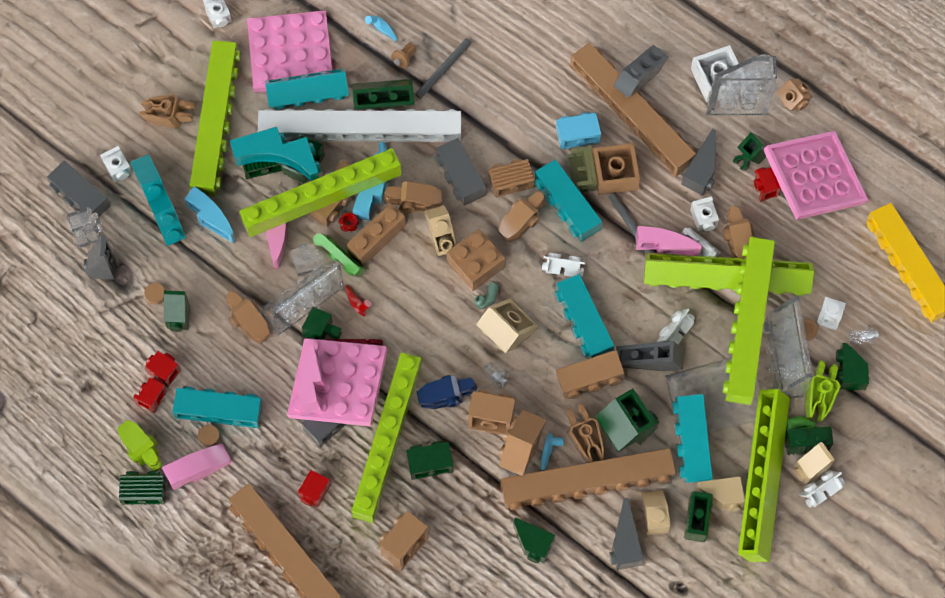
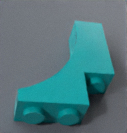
M277 126L229 140L237 167L254 162H276L298 170L309 181L319 178V173H322L319 162H315L313 158L316 155L312 143H308L307 137L286 143L284 134H279Z
M148 154L131 161L130 164L166 245L169 246L185 239L186 237L175 209L150 155Z

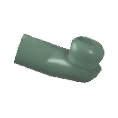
M489 283L487 294L480 295V297L477 295L474 298L476 307L484 309L494 304L499 285Z

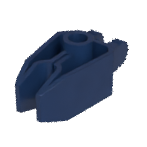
M447 375L439 380L425 384L416 393L421 408H451L464 402L463 397L471 395L473 391L477 392V385L470 377L458 380L456 376Z

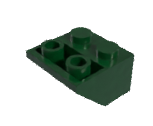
M634 388L615 398L595 416L617 452L653 433L657 424Z

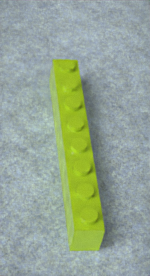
M212 40L190 179V189L196 187L209 196H216L217 189H221L222 178L219 175L220 170H224L223 152L227 151L225 136L230 131L228 116H232L233 104L230 103L231 98L235 97V86H233V83L238 78L236 63L240 62L241 51L237 49L236 42Z
M393 148L239 210L241 220L249 238L399 177L402 175L401 164Z
M750 237L748 244L743 245L742 256L746 258L745 263H741L739 272L743 279L742 282H738L736 294L740 295V300L735 302L734 307L737 321L732 322L731 333L735 335L734 341L730 340L728 353H731L732 356L731 361L727 360L725 373H728L729 377L728 381L724 380L722 393L726 394L725 401L751 405L753 401L775 244L774 240Z
M645 253L644 284L650 286L669 285L673 288L689 286L693 289H700L702 287L713 290L731 289L737 292L738 282H742L743 276L739 275L741 263H745V259ZM772 260L768 291L775 294L794 293L800 296L811 294L814 277L813 264Z
M400 353L351 510L352 516L355 519L374 523L421 371L422 362L420 357Z
M779 389L759 390L738 555L749 562H770L790 398Z

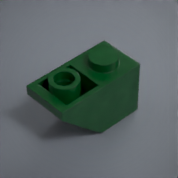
M842 343L840 349L836 350V362H839L836 380L840 382V389L865 391L869 384L868 363L848 343Z

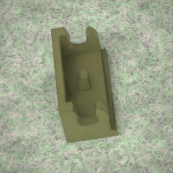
M591 145L571 149V154H568L572 182L580 193L596 191L597 178Z

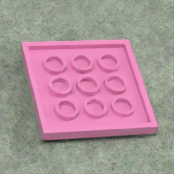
M326 10L247 19L254 93L266 91L265 80L332 70Z
M835 131L767 145L764 148L766 157L796 220L863 205L868 201Z
M304 339L287 412L288 418L372 426L388 351L387 346ZM310 344H314L318 354L325 390L317 392L321 411L304 415L299 399V375L306 350Z

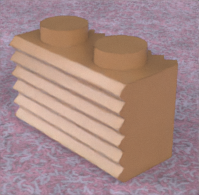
M518 158L512 160L510 164L503 165L499 163L488 169V177L496 198L534 188L535 180L528 159L522 160Z

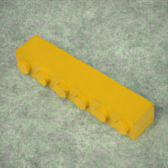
M890 202L870 212L866 220L870 232H874L880 248L884 249L888 254L890 264L897 268L901 281L907 284L912 298L920 304L924 317L928 318L931 323L944 317L945 285L892 203Z

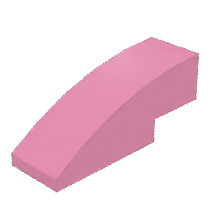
M287 223L265 231L274 269L279 268L284 256L288 233Z
M638 226L636 231V250H657V253L694 256H699L701 244L679 233L645 226Z
M310 344L306 350L299 375V399L304 415L321 411L317 392L325 390L318 354L314 344Z
M218 444L163 466L162 469L173 490L192 480L196 482L232 463V460L223 444Z

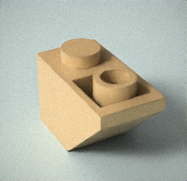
M442 205L424 211L438 256L447 254L450 249L456 246L449 213L445 206Z

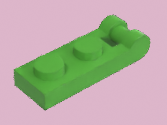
M318 233L314 236L313 242L315 245L325 247L330 252L328 255L334 261H340L344 265L343 269L349 275L362 276L366 271L362 265L329 235Z

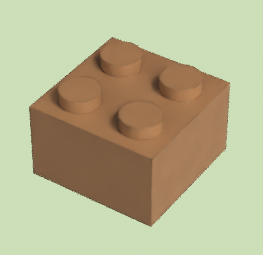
M634 143L593 148L592 154L598 195L639 190L640 176Z
M477 229L447 252V262L472 291L505 268V257L480 229Z
M485 390L473 391L468 412V429L505 435L507 429H511L510 426L515 412V399L507 394H499L497 396Z
M522 410L519 417H514L510 426L511 429H507L503 441H506L505 445H502L498 454L501 457L500 467L523 476L537 451L546 419Z
M408 511L404 515L400 514L394 521L393 525L395 526L390 532L386 531L379 540L381 542L379 544L381 556L400 571L404 569L429 538L428 526Z

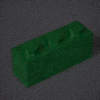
M412 79L352 84L354 109L415 105Z

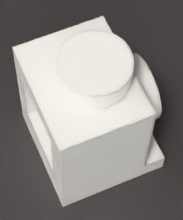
M203 0L213 29L224 27L232 22L224 0Z
M119 146L100 155L114 183L125 180L132 174L131 168Z
M712 196L692 202L690 211L697 231H711L718 226L719 218Z
M825 297L818 316L817 325L837 330L846 303Z

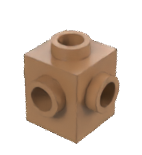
M789 79L776 92L781 98L783 106L790 111L805 109L809 105L808 101L813 97L809 92V87L801 82L800 79Z

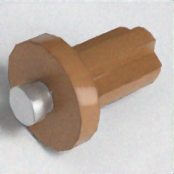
M409 42L402 50H395L391 55L394 63L401 68H406L410 64L409 58L417 51L416 45Z

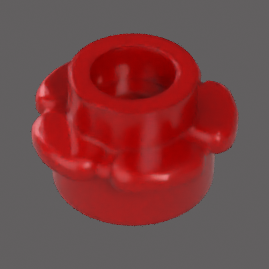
M353 213L343 214L339 219L340 228L345 232L355 231L357 225H359L358 217Z

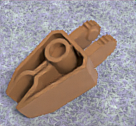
M174 94L151 97L141 103L146 111H141L139 114L144 120L154 125L177 129L181 126L182 122L193 121V115L184 113V111H194L196 104L188 101H179Z
M406 181L402 182L401 187H387L383 200L386 204L399 205V210L404 212H424L425 210L440 206L442 203V191L432 185Z
M537 191L527 200L522 198L514 202L511 210L502 219L498 230L499 234L507 242L520 238L530 227L533 228L539 222V211L545 205L544 195Z
M732 206L726 214L727 225L722 230L723 238L727 241L733 258L745 259L746 257L742 256L743 245L748 244L749 238L754 235V230L748 219L743 220L740 208Z
M228 292L226 303L231 309L230 321L236 328L240 327L249 339L261 344L270 337V332L266 320L258 312L260 308L253 300L250 301L246 298L243 301L236 292Z
M583 403L578 405L579 413L583 419L580 423H577L571 408L566 409L565 411L571 424L567 434L580 455L587 463L593 462L589 451L590 448H593L599 460H604V446L598 420L589 418Z

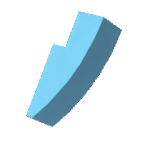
M388 181L358 194L353 207V214L358 219L370 221L374 203L383 204V196Z
M193 187L185 198L187 208L198 213L199 224L234 243V233L223 212L206 194Z

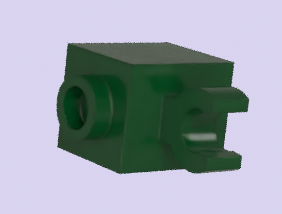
M750 132L737 147L743 154L736 156L733 162L738 164L743 160V165L740 167L742 171H746L749 168L750 161L760 164L766 158L764 148L768 144L760 136Z
M313 306L302 326L304 337L316 340H324L326 334L333 339H340L342 329L332 325V314Z

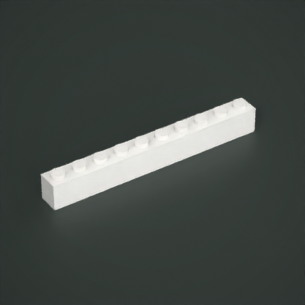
M274 109L258 110L257 132L277 126L279 134L283 133L286 141L298 140L300 135L303 134L315 141L450 142L458 138L461 142V111L454 109L446 111H436L434 109L426 111H416L414 109H407L405 111H396L394 109H387L385 111H376L374 109H367L365 111H356L354 109H346L345 111H335L334 109H326L324 111H315L314 109H306L304 111H295L294 109H285L284 111H275Z

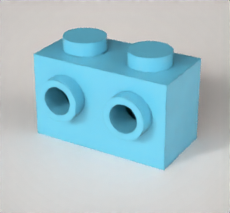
M585 112L579 116H563L560 119H556V133L560 150L600 143L601 131L596 113Z

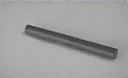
M465 38L415 93L417 98L422 99L471 45L469 39Z
M616 193L610 194L609 199L636 239L637 225ZM643 250L645 253H655L653 250Z

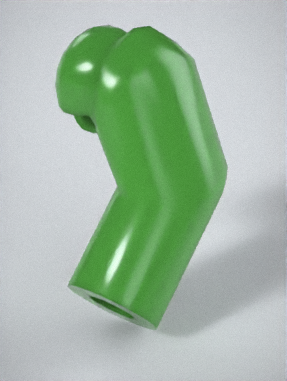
M803 416L792 417L787 420L786 431H788V428L816 427L817 423Z

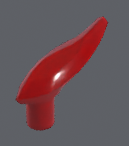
M346 285L347 297L352 308L358 314L365 317L366 310L371 307V302L365 300L361 303L359 298Z

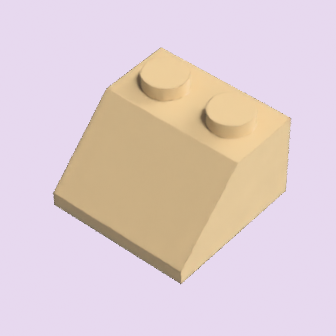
M511 298L489 306L476 324L482 333L494 341L496 346L505 353L516 349L539 328Z

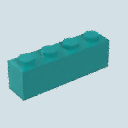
M344 68L265 80L269 108L273 107L274 110L283 109L285 105L293 104L295 107L303 106L305 102L309 101L322 103L328 98L342 100L345 99V96L349 95Z
M556 159L535 171V186L539 191L542 190L545 193L547 202L550 206L554 205L557 209L558 217L562 222L568 224L569 231L574 238L577 237L582 242L601 230V219Z
M580 274L556 283L555 298L564 307L563 314L567 321L570 320L573 327H571L575 339L579 338L582 344L580 349L583 356L590 359L614 351V344Z
M184 386L183 389H176L172 413L175 419L259 428L263 403L261 398L255 394L242 396L231 391L216 393L212 389L199 391L193 387Z
M703 394L675 397V401H672L673 414H677L678 422L674 423L675 435L679 436L680 444H677V455L682 459V466H679L680 479H684V483L713 480Z

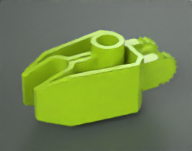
M822 360L818 362L815 376L806 382L804 405L807 419L813 417L816 406L818 407L817 422L822 421L827 416L841 387L838 380H835L838 365L832 364L828 377H824L825 361Z
M126 420L117 427L120 439L129 450L127 455L134 463L138 461L141 466L146 464L152 471H160L163 464L159 460L157 455L159 452L156 448L159 444L152 435L147 436L137 423Z

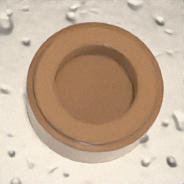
M159 283L149 284L144 291L146 300L153 305L162 303L164 301L165 289Z
M812 319L801 320L796 328L797 335L805 341L814 339L818 333L817 323Z
M205 425L199 430L198 439L203 446L211 447L218 444L220 433L215 426Z

